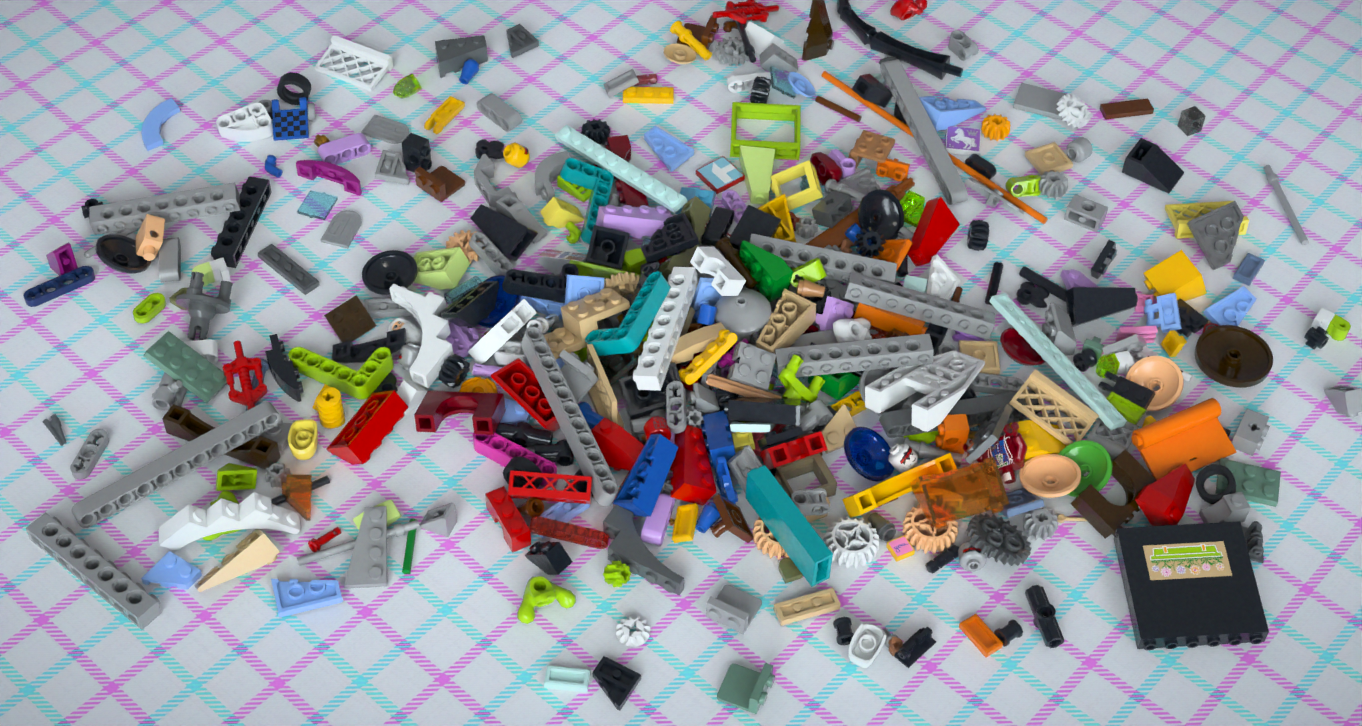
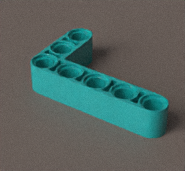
M568 158L560 171L561 178L592 190L581 232V239L585 243L590 244L593 228L597 221L599 206L608 205L614 177L607 170L575 158Z
M653 272L647 277L619 328L593 330L586 336V343L588 345L593 344L598 356L626 354L638 348L671 288L661 272Z

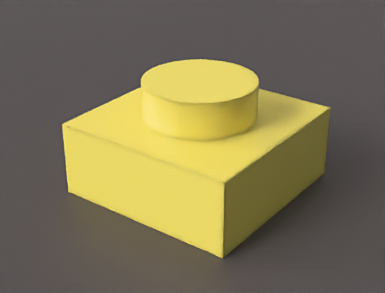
M752 432L732 433L736 453L741 451L746 445H750L752 450L755 449Z

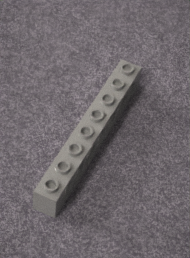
M234 182L91 206L89 223L94 234L97 235L140 228L147 214L164 218L165 223L240 211V196Z
M751 234V244L782 258L791 269L801 266L812 259L820 258L827 274L824 277L826 280H837L847 284L850 272L891 284L895 282L897 263Z
M850 272L845 287V299L989 340L995 326V313Z
M930 334L775 349V364L777 375H779L781 370L789 363L792 355H797L804 362L795 375L796 377L933 364L934 349Z
M45 512L26 527L29 538L33 543L141 630L161 614L160 601L155 595L146 593L140 583L135 584L126 572L123 571L121 573L117 570L116 565L112 561H106L97 549L92 550L83 538L78 539L75 533L69 527H63L60 520L55 516L52 518Z

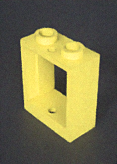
M810 160L770 176L772 180L770 187L776 195L775 198L782 195L780 185L801 176H807L810 188L786 197L789 211L823 197L816 169Z

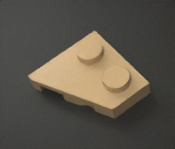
M842 405L822 431L828 449L825 451L826 454L857 442L862 438L846 405Z

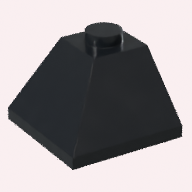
M594 225L586 262L622 269L630 233Z

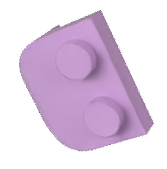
M827 296L823 314L816 313V323L820 327L818 332L833 329V323L839 319H851L854 304Z
M450 322L451 333L446 340L452 344L453 354L460 355L461 357L469 356L467 352L478 342L479 335L475 328L459 327Z

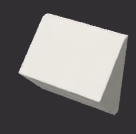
M750 21L745 28L750 44L754 47L755 54L758 56L772 43L778 47L784 43V40Z

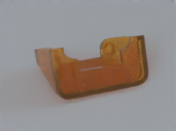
M994 457L984 459L983 463H973L969 466L944 473L919 476L910 482L912 492L931 527L935 526V529L948 526L947 522L988 511H991L992 514L1004 511L1003 507L1010 504Z

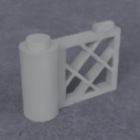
M1098 418L1086 440L1102 445L1109 453L1111 460H1113L1123 450H1128L1132 442V432L1124 433L1121 428H1126L1133 432L1139 426L1127 421L1123 427L1116 428L1118 434L1112 435L1109 431L1110 429ZM1104 431L1106 436L1102 437L1096 433ZM1122 439L1125 443V446L1120 443H1117L1115 440Z

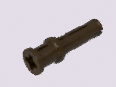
M729 237L720 239L715 244V248L719 249L724 258L744 277L746 288H753L757 281L740 259L739 251L734 249Z

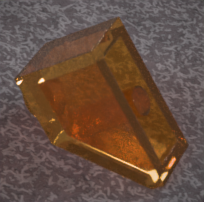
M287 474L286 482H282V494H286V502L306 521H310L312 475Z

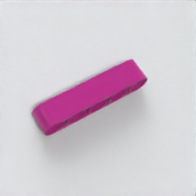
M473 432L475 451L506 467L512 458L524 457L534 462L542 473L557 474V466L553 462L497 433H494V435L474 434ZM543 478L540 485L545 487L548 483Z

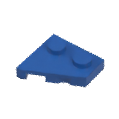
M725 456L718 457L716 460V485L720 495L736 505L738 495L736 490L733 489Z

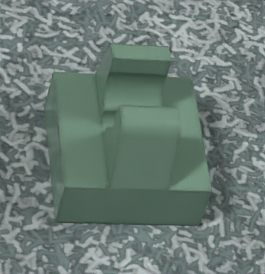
M1095 336L1092 340L1086 338L1082 351L1086 348L1091 349L1099 363L1103 352L1102 348L1104 347L1103 344H1100L1101 339Z

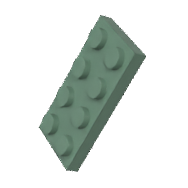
M169 331L144 354L145 358L176 381L180 380L185 388L205 403H208L227 384L226 376L222 370Z

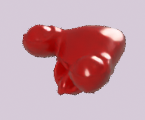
M898 0L891 7L890 15L898 17L900 20L909 19L916 14L921 15L923 10L927 8V0Z

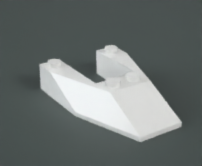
M953 350L933 356V364L898 367L865 386V407L876 413H882L916 392L923 393L926 396L912 404V426L928 432L941 424L984 367L985 361Z

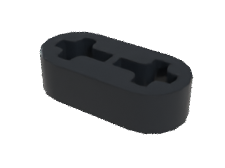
M972 154L965 160V164L989 180L997 173L992 163L977 154Z

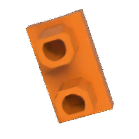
M887 158L884 163L878 162L876 174L880 177L885 176L896 181H904L908 177L910 164L900 162L896 158L894 160Z

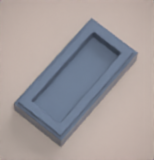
M1248 253L1232 279L1250 286L1265 260Z

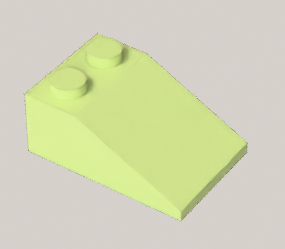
M460 247L417 252L413 257L418 268L414 283L440 290L453 289L465 274L470 262Z

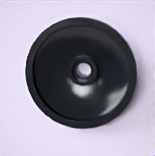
M878 189L867 193L862 198L858 208V221L861 229L867 230L868 227H871L872 231L877 228L878 235L884 234L881 240H894L898 237V233H901L899 230L904 226V212L901 203L892 193Z
M109 234L100 237L96 243L95 250L100 260L116 271L135 274L147 270L151 264V261H147L144 257L136 254V240L132 238Z
M398 250L381 252L369 259L364 265L362 280L370 291L381 295H391L389 288L393 284L408 288L414 282L418 273L415 259L406 252Z

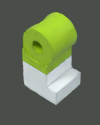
M1321 308L1311 327L1316 329L1318 326L1322 327L1331 338L1337 341L1346 339L1351 328L1348 321L1324 308Z

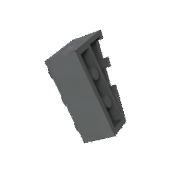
M484 35L435 41L440 78L445 77L446 73L452 71L454 73L459 72V69L463 68L464 62L468 59H473L478 64L488 61Z

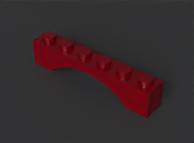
M628 135L607 137L605 148L629 162L631 160V144ZM613 175L614 179H616V191H619V203H623L622 207L624 205L632 207L645 205L649 207L646 195Z

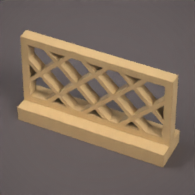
M593 344L587 345V362L594 368L593 372L597 376L598 381L588 391V395L597 414L613 421L624 429V423L617 410L615 394Z
M1036 369L1009 402L1010 405L1066 446L1074 443L1067 438L1066 434H1074L1075 442L1081 441L1099 417L1097 413ZM1027 387L1033 390L1036 394H1029ZM1025 399L1027 405H1022L1016 400ZM1031 399H1038L1039 405H1032ZM1043 399L1052 405H1045ZM1034 410H1041L1043 417H1038ZM1046 410H1054L1055 417H1048ZM1059 410L1066 414L1068 417H1061ZM1050 422H1057L1059 429L1053 428ZM1063 422H1070L1072 429H1065ZM1075 422L1081 425L1084 429H1077Z

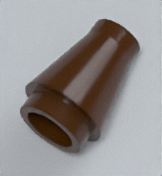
M533 497L519 505L517 509L522 517L538 518L544 511V504L540 499Z

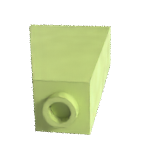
M740 145L739 161L742 172L745 175V184L750 203L764 205L769 202L770 184L772 181L770 176L773 173L775 149Z

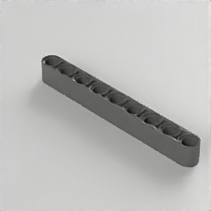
M1028 389L1029 394H1036L1033 390ZM1018 391L958 400L948 415L966 414L968 425L981 424L984 420L989 421L992 418V413L997 408L1002 409L1006 404H1009ZM1025 399L1016 400L1022 405H1027ZM1031 399L1032 405H1039L1038 399ZM1010 405L1014 418L1025 417L1023 413ZM912 408L889 411L879 418L889 438L927 432L912 426ZM1034 410L1035 414H1037V413H1039V412L1041 411V410ZM938 426L928 432L938 431Z

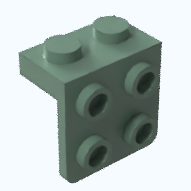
M765 663L760 673L738 664H731L717 693V699L726 704L757 714L760 705L765 704L768 687L771 688L775 680V675L772 674L773 665Z

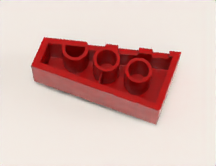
M687 425L686 429L681 433H677L674 439V444L678 446V450L671 465V470H673V477L671 478L673 490L670 492V497L703 506L717 490L702 429Z

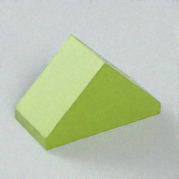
M228 463L217 470L215 490L255 489L257 469Z

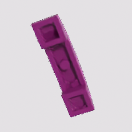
M300 160L296 162L297 174L300 177L314 181L318 176L344 185V191L359 196L362 194L360 180L341 166L317 160Z

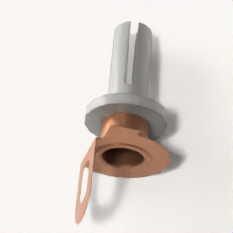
M884 628L883 631L887 635L885 645L889 648L890 654L894 656L895 652L899 651L903 646V641L897 635H891Z

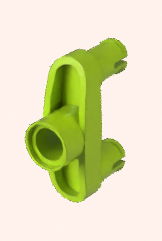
M793 354L789 363L778 375L779 380L786 388L782 398L800 399L813 403L817 400V395L825 380L815 375L808 388L796 378L795 374L804 361L799 356Z

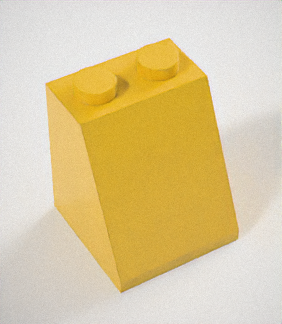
M1182 250L1143 273L1145 277L1143 282L1148 290H1153L1156 300L1157 296L1176 293L1177 301L1179 299L1187 301L1207 294L1202 274Z

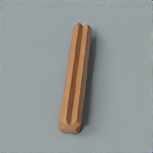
M711 373L706 378L707 385L741 396L781 398L780 395Z

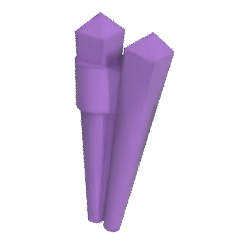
M956 330V334L952 336L953 340L958 342L959 340L987 341Z

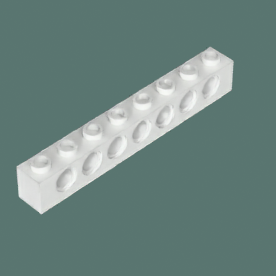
M673 267L672 273L668 276V283L671 287L670 291L653 319V325L648 331L647 341L643 344L642 355L638 358V366L633 371V380L636 381L638 390L661 391L699 282L695 267Z

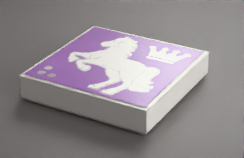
M950 126L946 129L945 149L948 153L969 156L972 154L980 155L981 129Z

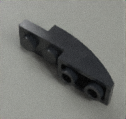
M277 334L269 335L272 350L265 351L270 372L279 387L292 399L300 402V393H304L302 382H297V379L300 378L298 367L294 368L292 360L288 361L287 356L282 355V352H285L283 341L278 340Z

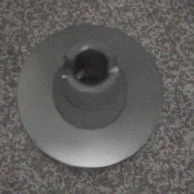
M200 272L191 273L190 286L187 288L186 294L176 297V304L188 309L191 317L188 339L195 340L196 330L198 329L200 330L199 340H206L210 320L215 314H225L230 311L232 282L221 281L219 296L212 297L202 293L204 274Z

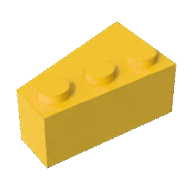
M785 194L758 207V209L782 219L774 238L796 242Z

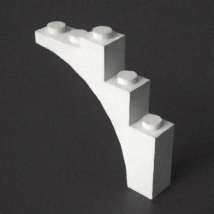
M393 284L389 288L392 301L404 307L415 317L423 333L418 356L409 369L413 382L429 388L438 377L444 361L449 356L454 355L452 344L446 340L451 333L449 323L446 319L440 317V312L447 308L445 298L431 292L424 297L420 293H414L403 286L400 287Z
M255 492L239 504L221 498L207 510L188 504L159 527V546L177 551L200 538L240 529H271L297 534L301 531L300 516L298 512L272 504L270 497Z

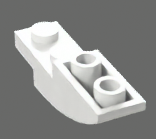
M523 299L467 353L478 364H483L537 312Z

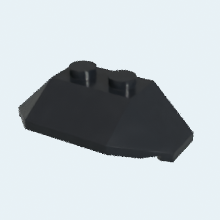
M483 281L478 287L471 289L440 312V317L459 327H476L482 319L487 318L495 310L499 281Z

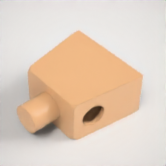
M147 214L136 235V254L144 257L147 261L155 259L163 243L164 218Z

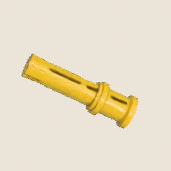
M680 20L673 23L670 28L672 34L675 33L681 42L688 44L705 61L711 58L712 52L692 35L690 29H686Z

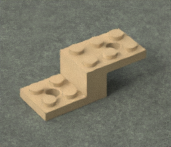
M604 288L598 293L587 295L580 300L572 301L562 306L561 313L564 327L557 328L548 334H543L555 359L560 358L559 354L563 350L570 354L587 347L588 344L585 338L593 330H598L597 321L629 309V301L612 288Z

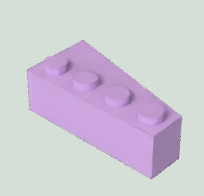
M614 205L599 206L596 225L627 232L632 237L642 239V236L652 237L658 229L664 227L663 222L673 215L664 206L648 207L642 205L640 207L624 205L623 207H616Z

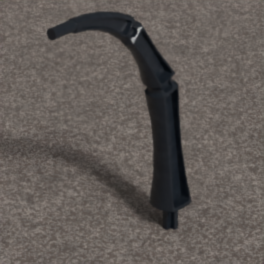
M837 0V12L840 14V18L854 31L864 45L870 44L872 50L907 62L940 80L945 77L946 73L957 77L962 76L963 68L951 65L949 55L915 48L881 31L876 32L875 27L866 24L857 16L853 9L851 10L849 0Z

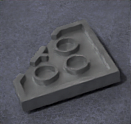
M1236 201L1187 223L1212 270L1231 262L1232 252L1236 245L1239 228L1244 217Z

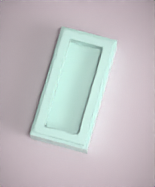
M547 665L544 688L588 692L590 670Z

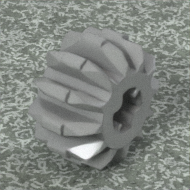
M1050 170V172L1045 171L1041 175L1039 190L1042 192V195L1056 199L1057 196L1062 197L1066 193L1068 178L1065 177V174H1059V171L1053 172Z
M1044 506L1042 509H1034L1025 514L1023 528L1024 531H1028V536H1035V540L1041 537L1045 541L1047 537L1052 538L1057 530L1058 519L1056 515H1053V510L1047 511Z

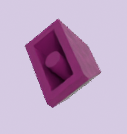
M69 242L46 255L50 268L59 276L78 268Z

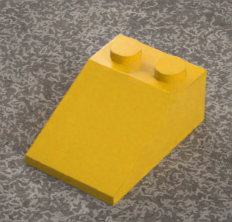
M1032 420L1016 422L1019 424L1017 432L1021 433L1027 445L1024 463L1039 455H1058L1066 447L1064 443ZM1051 424L1053 428L1059 429L1058 425Z

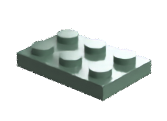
M1223 458L1220 459L1219 465L1227 467L1233 473L1237 485L1236 493L1242 492L1247 501L1273 507L1277 506L1281 471ZM1217 475L1215 493L1220 494L1228 487V481L1223 475Z

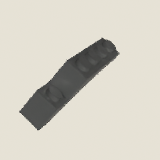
M616 504L603 521V534L610 539H614L608 547V560L611 563L612 561H621L622 564L630 567L629 570L632 574H637L648 582L657 584L666 591L680 596L684 590V578L663 565L648 550L635 528L634 513Z

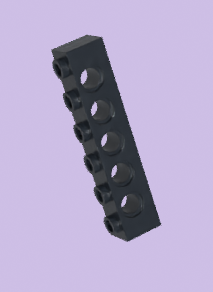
M248 177L246 183H243L242 191L239 195L240 211L230 212L228 220L224 222L223 230L218 234L217 243L211 249V257L214 260L224 258L227 267H237L272 193L269 179Z

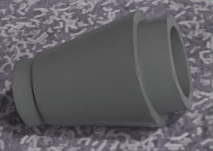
M876 512L868 517V522L871 523L872 528H876L879 539L889 541L895 536L896 529L893 523Z

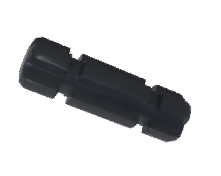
M953 545L948 548V551L945 550L933 560L927 562L925 565L927 571L935 573L939 570V567L942 568L953 561L954 558L956 559L959 546Z

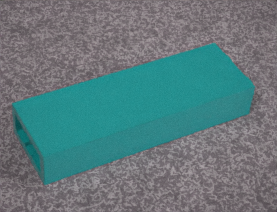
M765 465L752 469L747 473L745 494L747 501L811 587L829 579L833 553Z

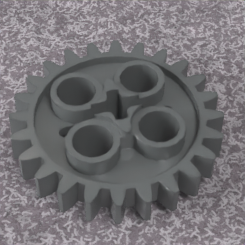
M979 513L968 524L966 531H968L967 536L971 537L970 542L976 543L974 547L980 548L981 554H988L987 558L993 557L995 562L1001 560L1003 565L1008 562L1010 566H1013L1014 563L1019 566L1020 563L1023 564L1027 560L1032 548L1029 547L1031 543L1026 541L1028 537L1022 536L1023 531H1018L1016 525L1011 526L1009 520L1005 522L1002 517L997 519L995 514L990 517L988 513H985V515Z

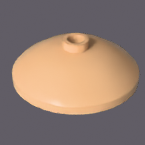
M1149 356L1139 360L1129 369L1125 378L1155 392V396L1146 411H1159L1168 408L1180 397L1184 386V379L1180 368L1172 360L1162 356ZM1156 386L1160 387L1158 390H1153Z
M1044 454L1033 457L1025 462L1024 467L1020 469V482L1028 492L1044 498L1064 496L1075 490L1081 481V470L1077 463L1068 457L1057 454Z

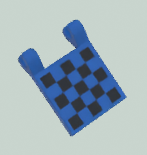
M306 97L299 98L300 109L280 110L279 100H272L274 141L309 138Z

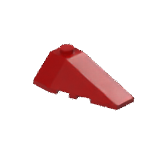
M603 418L591 432L608 466L613 467L617 471L621 469L631 471L644 445L620 425L607 418Z

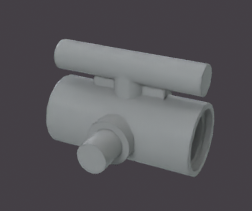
M164 372L158 389L152 394V405L160 411H168L173 404L181 407L188 389L183 386L180 380L176 381Z

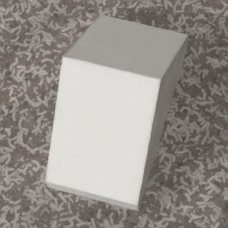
M403 380L396 393L409 407L404 412L405 415L421 404L427 391L431 390L413 381Z

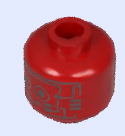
M659 416L651 417L644 425L646 440H648L651 434H661L668 440L671 439V430L665 418Z

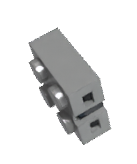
M744 342L738 343L735 346L732 357L734 364L729 369L727 379L767 391L776 354Z

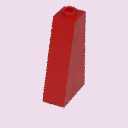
M941 196L927 201L912 237V245L907 254L916 267L928 264L960 226Z

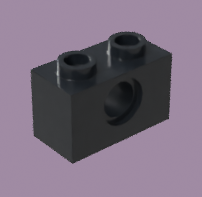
M410 133L401 143L405 168L414 173L418 167L427 171L432 166L429 139Z

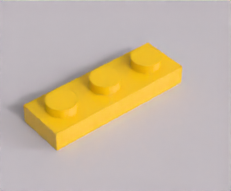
M631 86L623 90V103L673 104L674 87Z

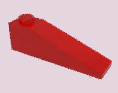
M1182 464L1168 472L1164 477L1156 479L1154 483L1144 486L1135 498V501L1151 526L1177 525L1184 515L1195 478L1187 465Z

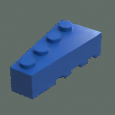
M651 434L613 504L633 512L634 516L651 517L672 462L676 457L678 446L661 434Z

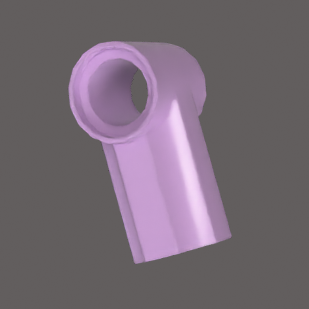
M831 150L827 155L842 169L843 175L841 180L855 173V160L847 158L840 150Z

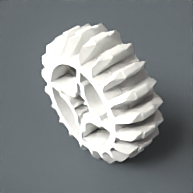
M847 516L845 520L839 518L837 522L833 521L831 527L828 526L824 535V543L833 553L832 562L838 560L839 566L846 564L847 568L853 565L856 569L858 564L864 567L866 562L871 563L872 559L877 555L880 546L876 528H872L871 523L865 524L864 519L858 521L857 517L852 520Z

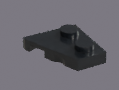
M603 656L593 671V678L616 709L620 711L640 682L641 674Z

